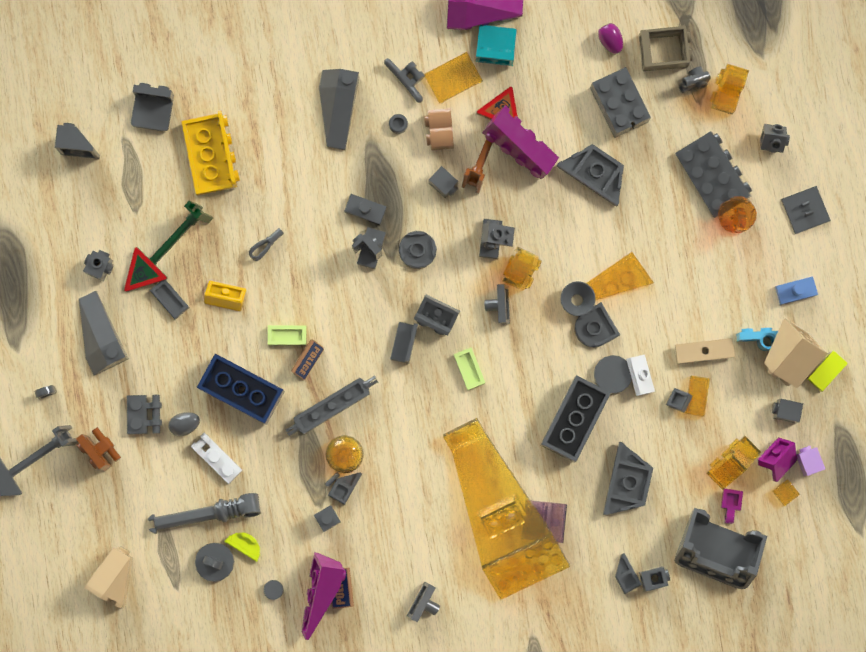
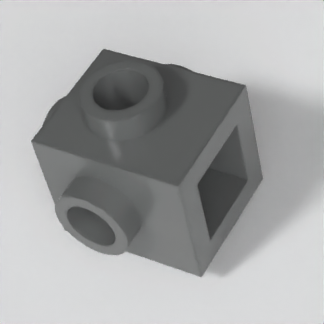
M764 124L760 137V149L772 153H783L785 146H788L790 141L787 127L779 124Z
M99 250V252L92 251L85 259L84 264L86 266L83 272L104 282L107 274L110 275L114 264H112L113 260L109 258L110 254Z

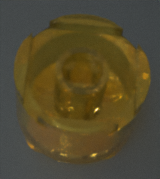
M517 246L514 250L517 253L515 256L511 255L503 273L506 277L502 278L501 281L523 291L531 287L534 280L532 274L535 270L539 269L542 260H539V256Z

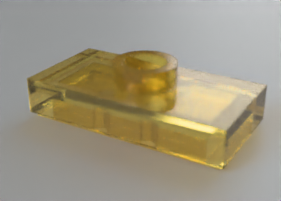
M690 376L688 393L693 397L685 414L705 416L709 378Z

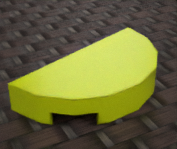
M244 532L235 533L224 541L258 562L260 546L252 535Z

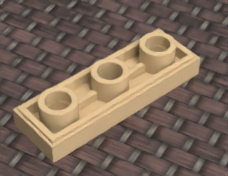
M733 338L675 345L677 364L735 357ZM702 348L707 350L706 355L702 353Z

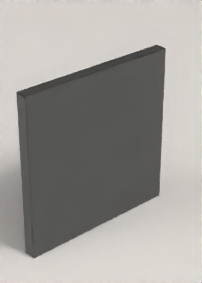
M817 186L781 199L795 234L831 221Z

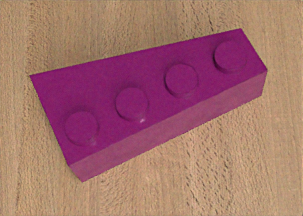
M505 105L494 115L482 134L485 135L489 142L498 145L503 153L512 156L517 164L530 170L534 177L544 178L548 175L559 157L543 141H537L535 133L531 129L528 130L522 127V121L517 116L513 118L508 113L510 109Z

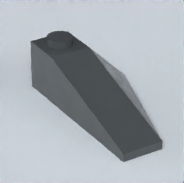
M97 291L79 298L85 358L95 376L129 358Z

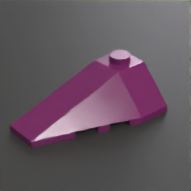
M314 552L309 577H312V588L307 589L309 606H306L304 610L301 631L305 640H309L346 576V570H344L341 562Z

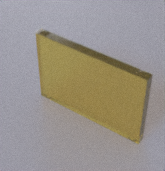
M467 52L424 74L439 104L483 81Z

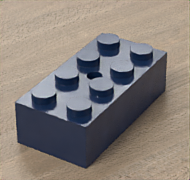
M216 353L197 385V388L265 425L268 424L285 392L282 388ZM239 387H245V392L240 394L238 392Z

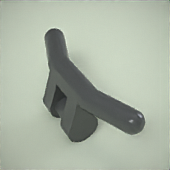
M385 59L384 64L399 79L416 102L421 103L423 97L415 88V85L425 77L424 73L418 71L417 65L413 61L403 70H400L390 59ZM409 73L414 76L411 80L406 76Z

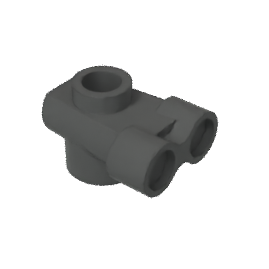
M701 66L696 67L688 72L689 76L682 78V83H679V89L681 93L688 92L696 87L698 90L703 89L708 85L711 76L708 71L704 72Z

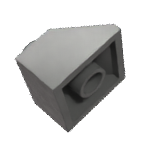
M63 123V125H57L55 148L61 155L100 158L98 152L81 131L75 127V124Z

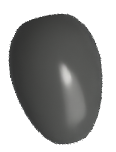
M191 412L179 413L170 419L169 430L175 436H186L198 427L200 418L197 414Z

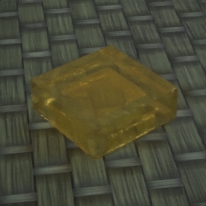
M788 479L772 491L783 506H786L800 495Z

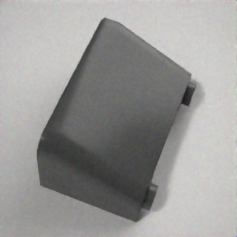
M694 508L677 550L675 563L738 589L748 588L757 576L767 536L757 530L747 532L744 536L709 522L710 515L705 510Z

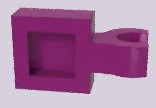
M723 489L721 508L726 509L724 523H734L735 510L741 511L743 491Z

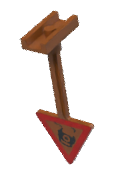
M510 86L477 110V115L491 120L506 105L510 109L508 113L513 118L515 116L518 117L513 87ZM487 139L476 165L472 169H466L462 182V188H465L467 184L477 187L475 192L477 194L480 193L485 174H482V168L493 144Z

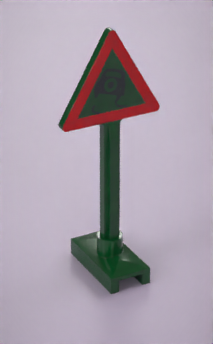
M188 201L184 207L190 214L151 258H148L138 247L134 248L124 291L129 292L167 280L168 277L156 264L192 225L194 226L199 220L209 224L213 217L204 213L201 205Z

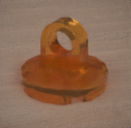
M742 196L730 198L727 202L722 203L718 210V219L721 226L731 233L747 231L756 221L757 212L754 204Z

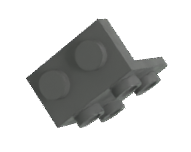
M147 83L134 84L132 92L135 95L131 125L138 128L168 131L174 101L172 90H169L170 88L166 86L155 88Z

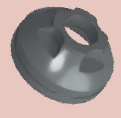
M575 281L565 286L560 298L563 309L573 316H583L589 313L594 307L596 299L591 286L581 281ZM574 295L582 297L583 302L581 305L576 306L572 303L571 299Z

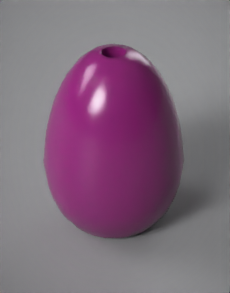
M613 23L601 27L598 30L601 44L612 54L620 53L623 49V38L619 28Z

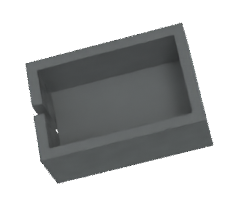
M626 67L592 82L590 89L614 138L629 132L631 128L636 129L648 123L651 119Z

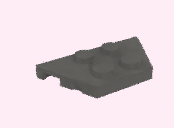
M591 144L584 148V150L571 155V157L557 164L556 167L614 206H618L624 169L622 163Z
M623 442L618 444L603 515L642 507L646 504L653 467L630 450Z

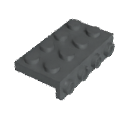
M710 131L675 154L713 217L716 218L745 199L750 198L752 189L747 181L743 183L740 178L743 174L739 167L732 165L730 160L733 158L727 149L723 150L720 144L723 141L718 133L714 134Z

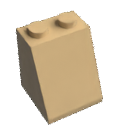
M785 318L764 364L768 367L769 370L767 372L775 379L779 377L785 385L790 386L791 384L798 388L828 353L809 333Z

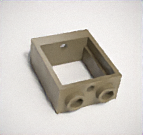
M686 26L640 31L639 42L643 72L686 68L689 66L690 61L693 60L692 50L688 48L690 32H687ZM679 36L682 60L652 63L650 39Z

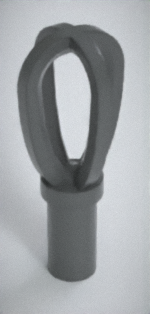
M278 228L269 237L252 246L249 250L250 258L254 261L260 260L274 242L284 234L283 231ZM268 243L258 256H253L252 253L258 247Z

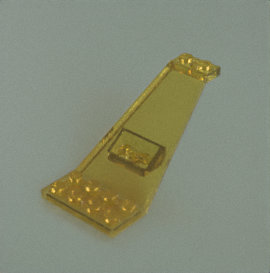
M478 418L443 434V438L453 454L482 569L500 600L569 568L570 564L554 535L486 434ZM510 513L515 514L512 517L508 516Z

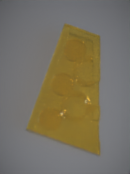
M633 252L587 282L595 293V300L654 283Z

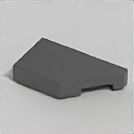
M359 472L337 478L328 496L345 505L362 473Z
M625 553L621 554L615 578L623 593L626 594L642 584Z

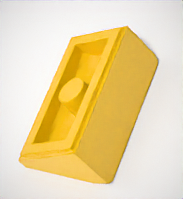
M209 281L204 295V303L241 311L246 289Z

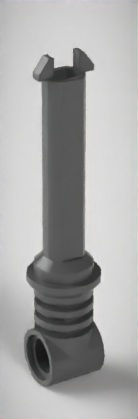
M248 493L241 495L238 499H229V502L228 500L219 499V502H216L214 506L158 517L152 514L148 521L154 520L155 528H151L149 531L157 534V530L213 519L225 523L231 517H255L261 514L259 496L257 493Z

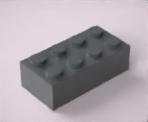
M576 375L540 446L573 463L577 462L611 392Z

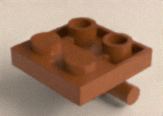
M97 427L92 430V433L99 442L95 445L89 436L81 434L76 438L78 441L77 447L83 454L89 455L90 459L88 461L95 469L106 471L112 466L104 454L108 452L115 462L121 456L114 449L115 445L108 436L105 437Z

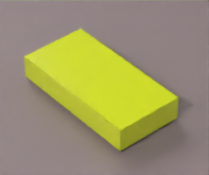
M833 350L807 379L823 392L848 363Z

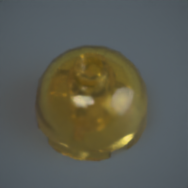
M337 436L327 446L325 453L326 461L336 472L343 474L352 473L362 464L364 458L363 447L352 436Z

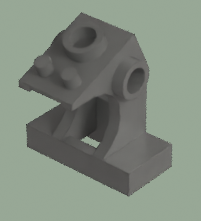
M484 219L479 257L498 259L500 246L513 247L515 228L503 226V221Z

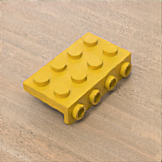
M218 111V114L181 121L196 195L238 187L237 182L240 181L238 170H234L233 163H236L234 152L230 151L229 146L232 145L231 134L226 132V127L229 126L227 115L223 116L222 111Z

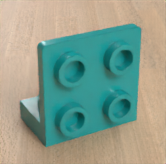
M480 25L475 62L513 66L517 30L514 28Z

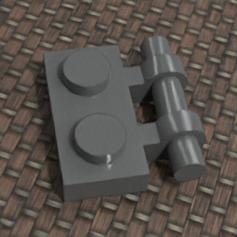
M127 395V434H148L147 426H152L153 434L160 433V426H162V420H160V409L162 408L160 395H152L151 403H147V395ZM147 409H152V420H147Z

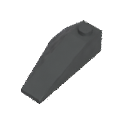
M345 69L322 70L319 93L327 147L346 150L360 78L359 72Z

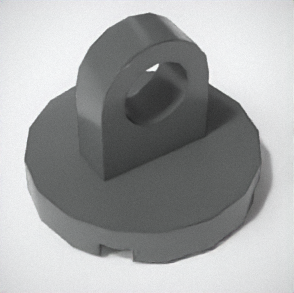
M210 543L199 550L196 555L195 565L201 577L207 581L216 582L230 575L235 561L228 547L220 543Z

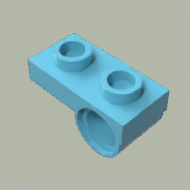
M752 328L741 329L742 332L736 334L737 342L757 341V346L760 350L769 351L778 331H772V328H761V331L753 332ZM764 337L771 339V346L764 345Z

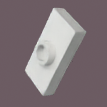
M645 355L626 359L636 396L655 392Z

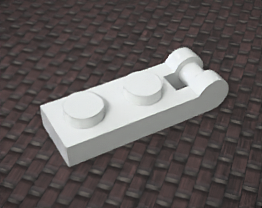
M204 432L200 436L201 438L196 443L194 442L191 447L230 484L243 470ZM207 443L210 448L205 452L202 447Z

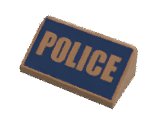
M313 339L310 340L292 368V373L305 380L324 351V348Z
M344 568L346 570L345 580L341 582L340 589L331 602L333 609L354 607L350 568Z

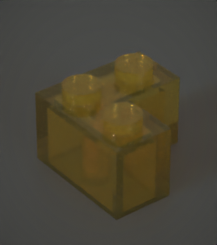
M727 64L724 69L721 68L715 80V84L718 85L717 89L712 91L709 101L712 102V109L733 115L740 94L745 87L749 70Z
M746 436L740 440L736 438L721 454V459L717 457L709 464L711 468L706 474L723 490L750 467L761 451Z

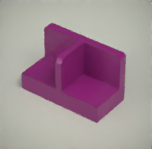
M778 437L759 457L758 466L772 470L773 481L778 482L797 461L795 442Z

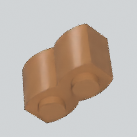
M451 108L428 110V116H425V127L430 129V134H426L427 146L431 145V150L454 149Z

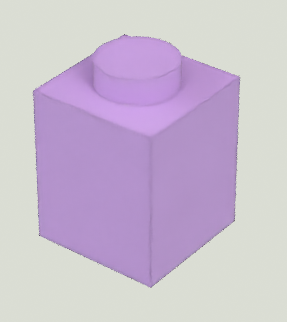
M811 446L799 449L800 453L797 454V461L803 476H809L825 470L817 447L811 449Z

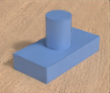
M813 276L775 286L780 305L818 295Z

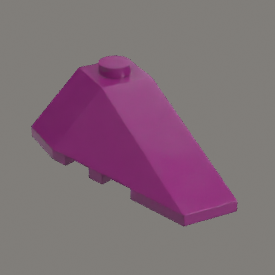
M448 0L447 29L468 30L472 29L473 26L481 24L485 26L489 25L490 22L498 20L505 21L522 17L523 0Z

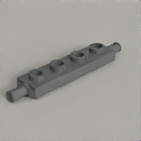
M373 376L366 381L358 378L295 416V424L285 429L286 432H289L287 434L290 436L297 431L306 434L370 395L369 388L379 383L376 377Z

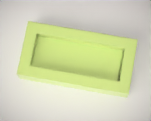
M268 325V345H306L307 326Z
M472 347L454 354L467 390L485 384Z

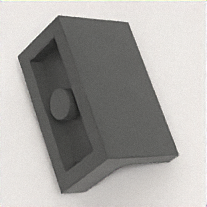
M399 322L391 360L409 364L418 324L414 323V325Z

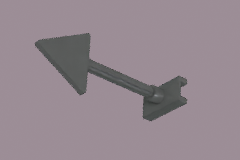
M65 425L54 428L52 432L55 437L52 438L51 442L9 470L0 458V496L21 495L22 491L13 478L15 475L55 448L76 445L78 441L76 438L72 439L68 432L72 429V426Z

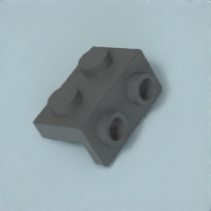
M365 233L364 235L359 234L353 239L352 249L355 253L365 247L376 260L382 257V245L375 237L371 239Z
M426 294L414 320L423 327L428 326L434 329L439 335L448 336L460 310Z

